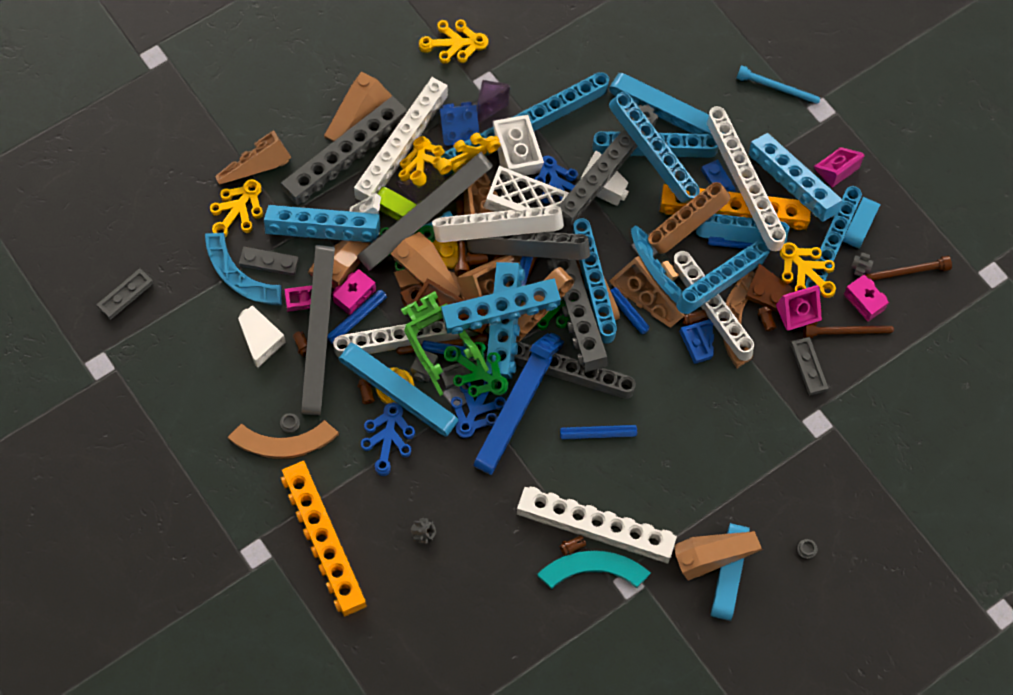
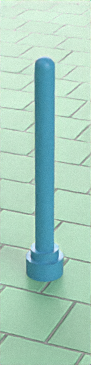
M741 65L736 78L741 81L749 79L816 104L820 102L818 96L751 73V70H748V67Z

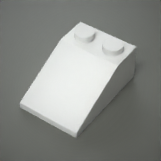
M523 115L493 121L495 136L500 139L499 142L501 144L498 149L501 167L524 176L540 173L544 161L529 116Z

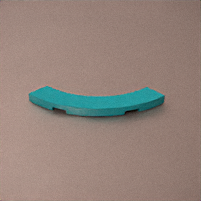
M583 551L564 556L542 569L537 576L552 590L557 584L575 574L582 572H606L624 579L637 589L651 573L637 562L622 555L605 551Z

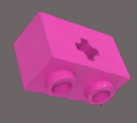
M358 269L355 273L352 272L348 275L346 282L342 286L339 285L333 291V301L348 315H351L376 291L375 282Z
M865 274L848 285L844 292L846 298L867 322L883 312L889 303L885 294L879 292L874 282L867 278Z
M312 286L285 289L287 312L310 309Z

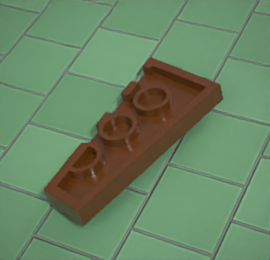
M759 264L745 298L762 306H768L769 309L778 312L776 307L778 301L783 295L795 292V289Z
M428 278L413 300L420 307L423 305L420 299L435 291L438 296L435 301L439 307L446 303L450 305L465 301ZM478 310L477 312L480 316L487 315V313L483 312L482 310ZM461 314L458 318L466 321L469 319V316ZM490 323L482 325L479 329L471 330V328H468L466 330L483 334Z

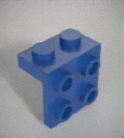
M462 102L461 106L454 107V104H443V108H439L445 145H454L459 140L465 142L474 133H479L477 106L472 105V102Z

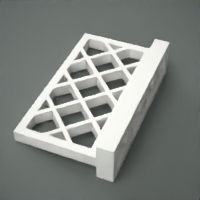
M499 166L483 208L493 212L530 208L528 204L535 201L538 207H543L540 200L546 197L551 204L549 206H559L562 201L555 203L551 196L555 194L562 196L563 201L568 192ZM500 173L507 175L510 181L502 183L499 177ZM523 181L527 187L520 190L516 182ZM513 184L516 191L508 194L505 186ZM501 188L504 196L494 195L493 191ZM541 188L545 194L537 196L534 189ZM530 191L533 198L525 200L522 193ZM519 195L522 202L517 204L512 201L511 197Z

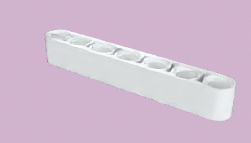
M546 206L441 217L435 219L432 225L437 242H451L557 231L563 228L564 223L559 206Z
M680 251L675 254L674 270L676 273H679L680 279L687 288L705 276L688 252ZM717 294L701 305V308L706 311L707 316L735 355L742 361L751 359L754 350L753 340L720 295ZM710 304H716L717 306L711 307ZM726 318L727 321H721L720 319ZM733 332H734V333H737L738 335H737V336H732L730 333H733ZM747 347L749 350L744 351L741 348Z

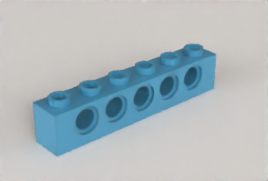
M766 133L751 141L748 155L822 222L839 213L843 200L771 135Z
M268 205L264 218L265 234L372 243L379 235L380 214Z
M496 262L493 293L521 287V283L525 279V270L519 263ZM509 281H514L512 286L506 287ZM520 300L515 301L517 306H519ZM502 304L496 306L497 310L499 311H505L507 309L506 306ZM518 319L510 320L506 324H502L503 320H501L498 324L490 325L487 356L491 352H497L500 356L506 354L505 360L499 362L501 376L506 379H512L513 373L516 372L514 355L518 353V344L516 343V336H519L520 333ZM503 336H508L506 342H500ZM495 355L492 356L493 362L496 361ZM487 360L486 365L489 369L487 372L492 375L491 363Z
M555 278L442 306L441 313L447 334L452 333L455 335L462 333L464 329L471 328V330L481 328L484 324L490 323V325H495L504 319L515 320L523 314L534 315L539 310H554L560 305L561 299ZM541 295L544 300L538 302L534 299V296ZM523 300L525 305L517 306L515 301ZM502 304L505 305L507 309L505 311H499L497 310L496 306ZM480 309H484L488 314L480 316L477 312ZM461 314H466L469 316V319L462 321L458 317Z

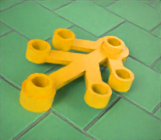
M441 20L438 22V31L446 34L451 39H431L428 36H424L419 40V49L424 53H428L433 47L451 46L447 51H442L439 54L440 62L445 64L450 61V58L460 48L469 46L465 51L461 50L457 53V60L465 63L475 50L481 51L487 47L488 37L482 33L475 34L466 27L464 20H458L455 23L456 30L463 32L468 37L462 38L448 27L447 21Z
M474 133L470 137V141L473 145L480 144V146L466 145L463 140H459L454 144V148L457 152L464 153L449 160L446 158L439 159L436 163V168L441 175H445L451 170L455 173L476 156L477 153L482 151L485 155L487 152L493 153L497 151L501 146L500 139L497 136L482 138L479 133Z
M425 136L415 139L413 142L414 150L400 161L399 165L403 170L399 172L398 176L401 181L411 179L414 185L422 186L427 181V176L424 173V163H431L437 169L436 163L441 159L445 151L441 145H432ZM425 152H433L434 156L425 154ZM416 167V170L412 174H410V172Z
M250 179L244 183L243 187L223 189L221 191L222 200L229 202L211 204V213L217 216L224 210H232L223 222H217L213 225V233L223 230L226 237L228 227L239 212L242 220V231L244 233L252 231L253 226L249 221L246 203L251 199L253 206L251 213L255 219L263 216V210L259 206L257 197L261 193V185L258 181ZM225 193H228V194H229V196H227V197H224L223 195H224ZM242 195L240 199L230 201L232 196ZM213 208H219L217 211H213Z
M793 243L783 244L780 250V256L785 260L782 281L786 284L793 281V273L791 272L793 261L798 266L795 292L798 288L806 289V274L819 286L823 297H833L836 291L835 284L831 281H824L813 269H823L825 272L831 273L835 268L834 262L832 260L803 261L799 256H810L813 260H819L822 256L821 249L818 247L812 249L797 248ZM786 251H792V254L787 255ZM817 251L819 255L815 256L812 253ZM827 264L832 265V268L828 269L825 266ZM786 275H790V276H791L790 279H785L784 277H785ZM825 289H830L831 292H830V293H825L824 290H825Z

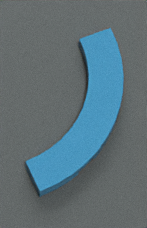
M635 225L631 229V235L638 254L656 282L677 304L683 291L665 275L666 271L658 259L655 260L653 258V249L648 241L649 236Z
M205 234L207 252L216 272L229 287L250 300L263 304L282 305L281 285L264 284L246 276L232 261L227 250L225 234Z

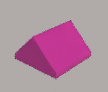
M840 147L815 165L814 168L833 188L860 168L864 154Z
M818 285L783 295L778 301L776 307L787 331L822 320Z

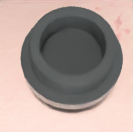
M285 414L280 420V426L285 432L292 433L299 428L300 421L295 414Z
M804 539L799 542L797 552L802 558L811 559L817 553V545L810 539Z

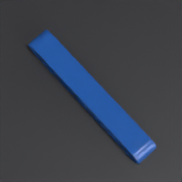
M532 352L474 462V467L489 475L494 472L553 357L545 359Z

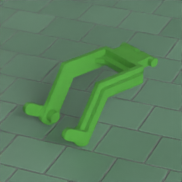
M434 291L420 299L423 304L419 307L415 301L403 307L401 311L404 316L408 314L412 320L405 325L404 333L423 368L430 376L439 396H442L443 392L437 380L440 379L439 374L443 373V370L439 364L434 366L417 339L419 330L443 318L441 313L442 306L439 307L435 299L438 296ZM464 329L458 335L466 348L463 351L467 359L471 357L475 360L479 359L484 371H489L478 347L469 338Z

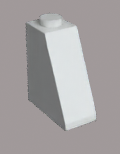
M595 151L581 179L601 156L598 151ZM617 171L598 193L597 197L618 206L620 200L624 201L629 192L626 190L627 180Z
M253 306L243 310L239 315V323L256 367H259L286 343L284 334Z

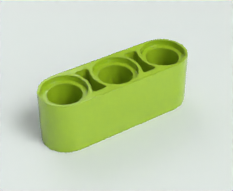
M381 187L377 192L381 196L379 210L397 221L417 205L386 187Z

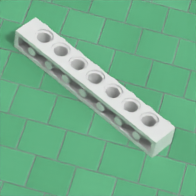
M433 77L430 79L355 185L354 193L356 199L362 201L377 193L381 187H385L399 167L400 161L406 157L413 147L414 140L420 137L448 97V87L446 84Z
M524 487L517 507V515L578 535L581 534L582 536L667 564L669 563L677 538L668 530L660 531L654 529L649 524L641 525L635 523L631 518L625 517L623 519L616 517V514L605 511L604 513L591 505L582 506L575 500H564L554 493L545 494L535 487ZM543 502L545 507L538 508L535 506V503ZM561 508L564 510V513L556 514L554 509ZM580 514L583 519L575 520L573 515ZM599 520L602 525L596 527L592 524V521ZM617 526L621 529V532L614 533L611 527ZM636 532L639 534L640 538L633 539L630 536V533ZM654 538L658 540L659 544L652 545L649 540Z

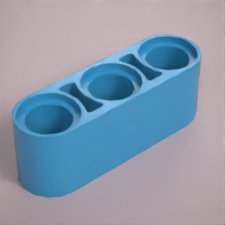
M863 197L844 236L843 242L860 249L879 209V203Z

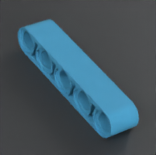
M714 214L696 228V234L704 238H709L710 236L721 237L729 241L755 243L758 240H763L753 218ZM781 222L786 232V238L784 241L785 244L787 242L790 227L787 223Z
M730 523L727 534L749 532L750 528ZM744 558L720 567L711 611L712 617L732 620Z

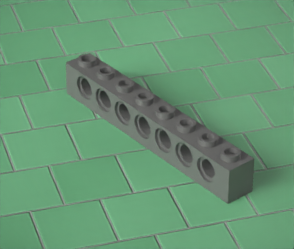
M394 96L390 97L282 181V191L297 206L301 202H306L315 191H320L329 180H334L343 169H348L357 158H362L371 147H376L380 140L390 136L406 115L407 109ZM303 183H308L306 186H301Z
M643 105L640 110L654 127L658 115ZM625 128L559 205L562 211L563 223L568 228L572 226L638 147Z
M549 258L547 264L550 271L561 267L562 269H567L564 271L574 279L573 286L561 298V301L564 304L562 306L563 315L569 319V322H567L569 333L574 335V338H572L574 349L579 351V354H577L579 365L584 366L585 372L608 366L607 354L576 260Z

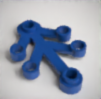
M543 156L544 164L535 180L545 183V177L549 174L551 180L548 185L565 191V188L571 192L576 185L558 177L557 173L565 176L568 181H575L578 172L575 169L567 170L557 165L556 160L551 156ZM547 198L541 199L545 204L550 203Z
M468 382L465 385H468L470 387L471 383ZM460 386V391L464 394L470 412L466 418L462 410L463 401L460 397L452 398L451 407L455 410L459 421L456 424V433L462 438H469L476 429L488 425L494 426L497 420V415L494 413L487 414L485 419L474 421L476 416L496 409L502 410L506 400L503 397H497L494 402L483 405L489 392L481 393L476 401H474L473 397L468 394V389H463ZM459 401L460 405L456 406L453 403ZM502 401L504 404L499 406L497 402ZM493 417L495 421L490 422L488 418ZM467 425L469 429L463 430L462 426Z
M394 402L384 407V414L374 420H367L364 424L366 432L373 433L376 427L387 421L385 429L370 439L364 438L361 441V448L364 451H370L374 445L384 439L380 459L375 463V471L380 476H386L390 473L391 466L388 458L392 441L400 450L402 457H409L411 455L410 445L405 444L394 430L395 422L403 430V436L406 439H412L415 435L414 428L408 426L402 418V407ZM395 409L397 412L395 414H391L390 410ZM373 424L374 427L372 429H368L367 425ZM411 430L412 434L407 435L405 432ZM369 442L370 446L364 447L363 444ZM404 448L409 449V452L403 453L402 450ZM382 463L386 464V467L383 469L379 467Z

